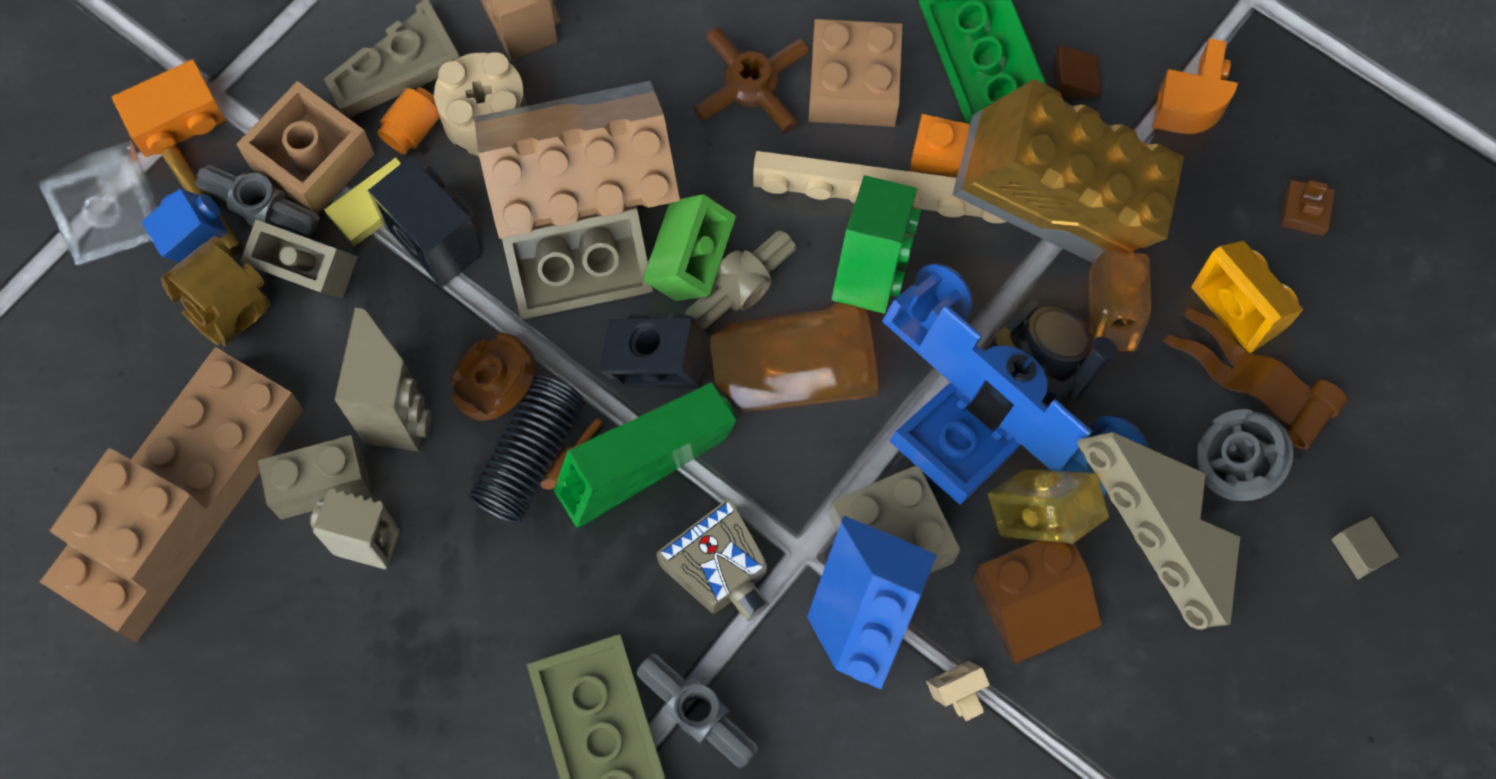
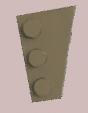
M422 0L415 6L417 12L404 23H400L397 20L386 29L387 36L374 47H363L324 78L325 84L340 113L350 118L401 95L406 88L415 89L439 77L438 72L444 63L454 61L460 57L429 0Z

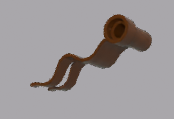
M1189 307L1183 315L1191 322L1203 327L1217 340L1226 359L1233 368L1231 369L1223 364L1213 351L1203 344L1178 338L1170 334L1163 340L1170 347L1184 351L1197 359L1212 380L1219 386L1233 392L1246 393L1264 404L1276 418L1289 426L1286 431L1290 436L1292 445L1299 449L1307 450L1329 419L1336 418L1348 402L1346 394L1336 385L1325 380H1317L1312 387H1309L1282 362L1272 357L1254 355L1244 350L1236 342L1228 328L1220 321Z

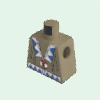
M729 498L657 552L658 563L661 568L713 614L718 613L732 602L743 617L750 621L763 612L770 604L754 585L767 574L766 561L735 505Z

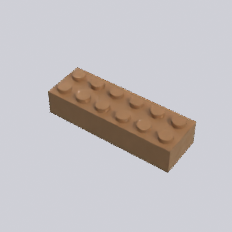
M215 347L131 459L133 462L192 495L207 510L152 592L145 591L68 544L46 572L40 583L129 640L137 643L260 473L257 460L271 457L302 415L304 409L292 392Z

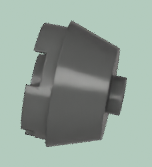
M1248 409L1229 411L1213 420L1214 424L1206 431L1199 442L1197 450L1198 470L1205 473V484L1219 496L1235 501L1256 500L1273 493L1286 479L1293 462V446L1285 428L1274 418Z

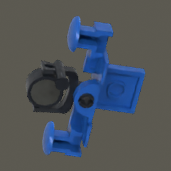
M934 263L922 267L917 272L915 285L913 284L894 299L882 322L947 378L950 383L899 427L889 442L959 505L972 495L1023 445L1088 504L1094 507L1107 491L1093 468L1087 462L1085 455L1078 446V440L1114 432L1149 448V445L1138 427L1123 417L1115 415L1100 416L1091 422L1088 428L1066 409L1061 402L1068 396L1079 399L1107 361L1118 356L1119 350L1114 341L1104 336L1093 340L1087 324L1072 311L1058 306H1044L1036 310L1040 304L1032 299L994 335L988 345V350L983 352L977 346L982 335L965 321L969 317L973 306L969 285L956 270L947 265ZM1023 328L1014 345L1010 337ZM986 381L989 382L988 389L991 396L1002 405L1013 406L994 432L967 410ZM1042 402H1044V403H1046V404H1048V405H1050V406H1049V407H1046Z

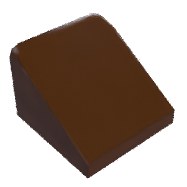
M1058 46L1053 62L1056 90L1061 92L1062 98H1100L1097 56L1067 46Z

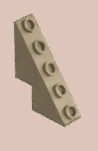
M1114 432L1079 439L1078 446L1085 455L1087 462L1098 476L1111 501L1117 507L1133 533L1135 540L1141 546L1157 572L1160 581L1168 590L1188 625L1196 629L1231 625L1240 536L1200 520L1205 473Z

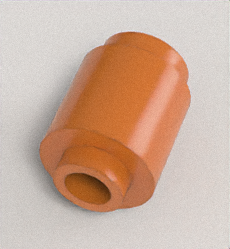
M418 87L416 91L406 88L380 120L382 126L377 131L378 136L388 146L401 154H406L410 148L415 149L440 118L434 96L421 87Z

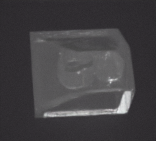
M131 141L87 154L39 182L43 195L76 265L152 241L141 221L157 208L149 181Z

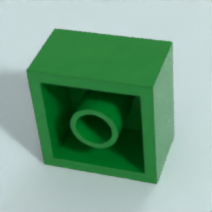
M866 175L863 176L846 229L831 301L885 314L890 296L897 298L900 295L905 271L898 270V268L907 269L913 246V235L916 233L922 209L913 206L917 188Z

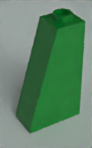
M711 382L568 450L553 491L576 528H579L724 442L736 422L733 407L725 396L718 393Z

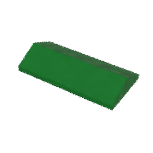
M1013 0L919 1L967 124H971L974 114L1033 79L1047 85Z

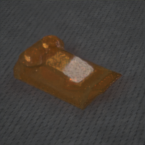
M838 302L828 310L730 323L726 328L710 337L716 388L732 397L740 406L741 412L874 397L878 394L876 358L870 321L866 309Z

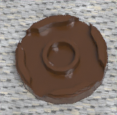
M506 333L495 334L494 336L497 339L489 342L483 339L475 343L460 358L451 378V383L454 385V394L450 392L451 400L469 418L479 421L496 419L510 411L525 396L529 389L536 367L534 355L514 335Z

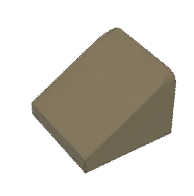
M1372 516L1346 528L1331 539L1357 580L1399 557Z

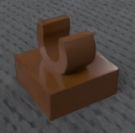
M1291 180L1286 187L1280 226L1324 236L1330 225L1335 190L1327 188L1328 184L1308 180L1307 183Z

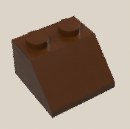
M1067 528L981 564L973 577L974 583L1014 665L1102 626L1089 571Z

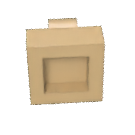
M967 661L926 681L933 699L944 706L953 704L959 717L963 715L965 721L984 713L981 703L975 692L990 686L982 667Z

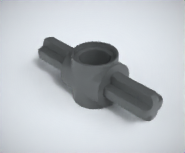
M212 165L201 168L197 174L196 186L199 189L227 201V208L243 216L252 227L255 220H259L273 226L279 225L303 237H309L318 228L320 218L317 213L288 201V194L272 186L270 181L262 174L249 173L236 177ZM265 197L261 203L250 205L256 198Z
M656 654L650 655L642 662L636 672L637 676L667 703L664 711L678 723L685 733L694 737L700 744L708 740L739 768H743L754 758L759 749L758 745L727 718L730 710L717 699V696L710 688L700 684L694 677L686 681ZM694 699L706 701L711 707L710 715L701 722L688 720L683 714L684 707L688 702Z

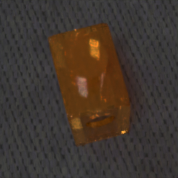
M1105 252L1098 257L1089 270L1090 332L1093 340L1101 336L1111 339L1117 345L1119 351H1136L1151 314L1149 256L1140 253ZM1121 319L1126 326H1117L1113 322Z

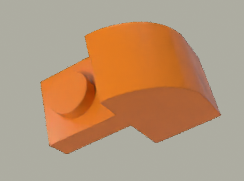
M1209 38L1199 58L1197 74L1171 69L1167 70L1158 90L1152 128L1181 134H1195L1211 128L1221 119L1238 83L1226 81L1230 69V60L1224 59L1226 41Z

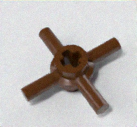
M720 27L712 29L707 34L706 39L729 66L725 75L726 86L693 107L697 117L703 122L736 100L745 107L761 105L783 133L791 131L796 126L797 121L774 92L777 87V73L809 53L805 42L799 38L767 59L763 54L753 51L741 54Z

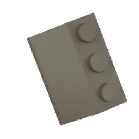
M636 206L625 208L621 214L607 217L597 214L581 217L574 224L559 227L553 224L538 226L531 233L502 239L521 320L653 292V288L642 281L648 262Z
M355 308L335 401L364 444L419 451L421 437H428L430 432L431 410L427 409L424 396L419 393L415 379H412L403 360L365 309Z

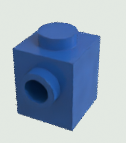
M181 188L167 195L162 200L161 205L141 221L161 257L181 262L213 236L220 239L228 232L219 218L221 215L219 207L209 196L205 194L198 195Z

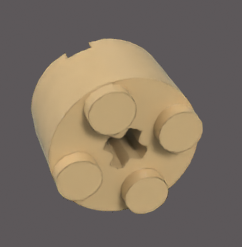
M498 52L464 55L454 61L446 62L440 67L439 77L434 90V98L444 131L452 143L467 149L468 153L479 156L474 117L528 106L521 77L515 67L509 63L507 57Z

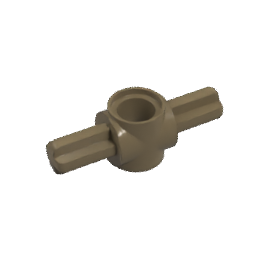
M777 231L753 253L746 250L741 253L739 250H736L727 255L720 263L710 296L699 298L686 310L685 315L693 317L696 323L705 330L729 308L736 311L739 309L745 311L751 308L768 291L771 285L769 273L795 251L796 245L787 233Z

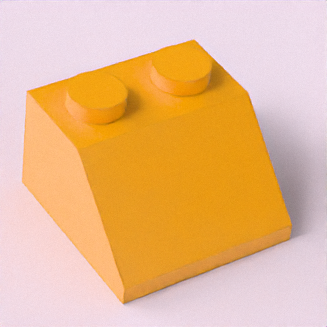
M1244 241L1223 245L1214 250L1191 286L1219 321L1228 328L1243 349L1250 353L1255 352L1290 327L1303 311L1294 291L1287 285L1281 284L1269 270L1264 257L1259 252L1251 250Z

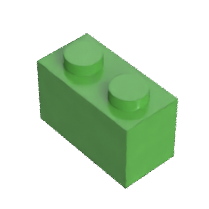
M704 194L669 203L642 281L674 301L710 296L736 215Z

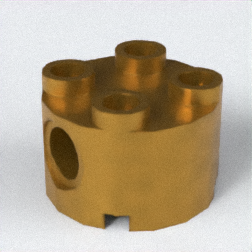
M213 236L162 276L161 282L173 303H176L179 299L185 307L182 314L211 342L218 346L222 343L223 347H225L265 314L267 309L271 307V303L259 290L264 285V281L259 273L247 263L240 267L231 258L233 255L227 245L218 237Z

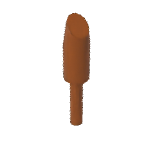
M596 418L572 448L589 441L603 425V422ZM567 446L553 462V466L549 467V473L545 474L546 480L541 481L543 489H553L555 487L567 451L572 449L571 447Z

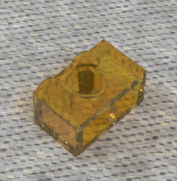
M1022 470L988 493L1001 537L1075 543L1109 518L1097 473Z

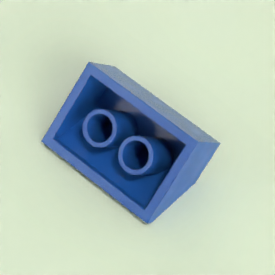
M845 515L840 523L807 619L836 670L858 681L881 689L937 554Z

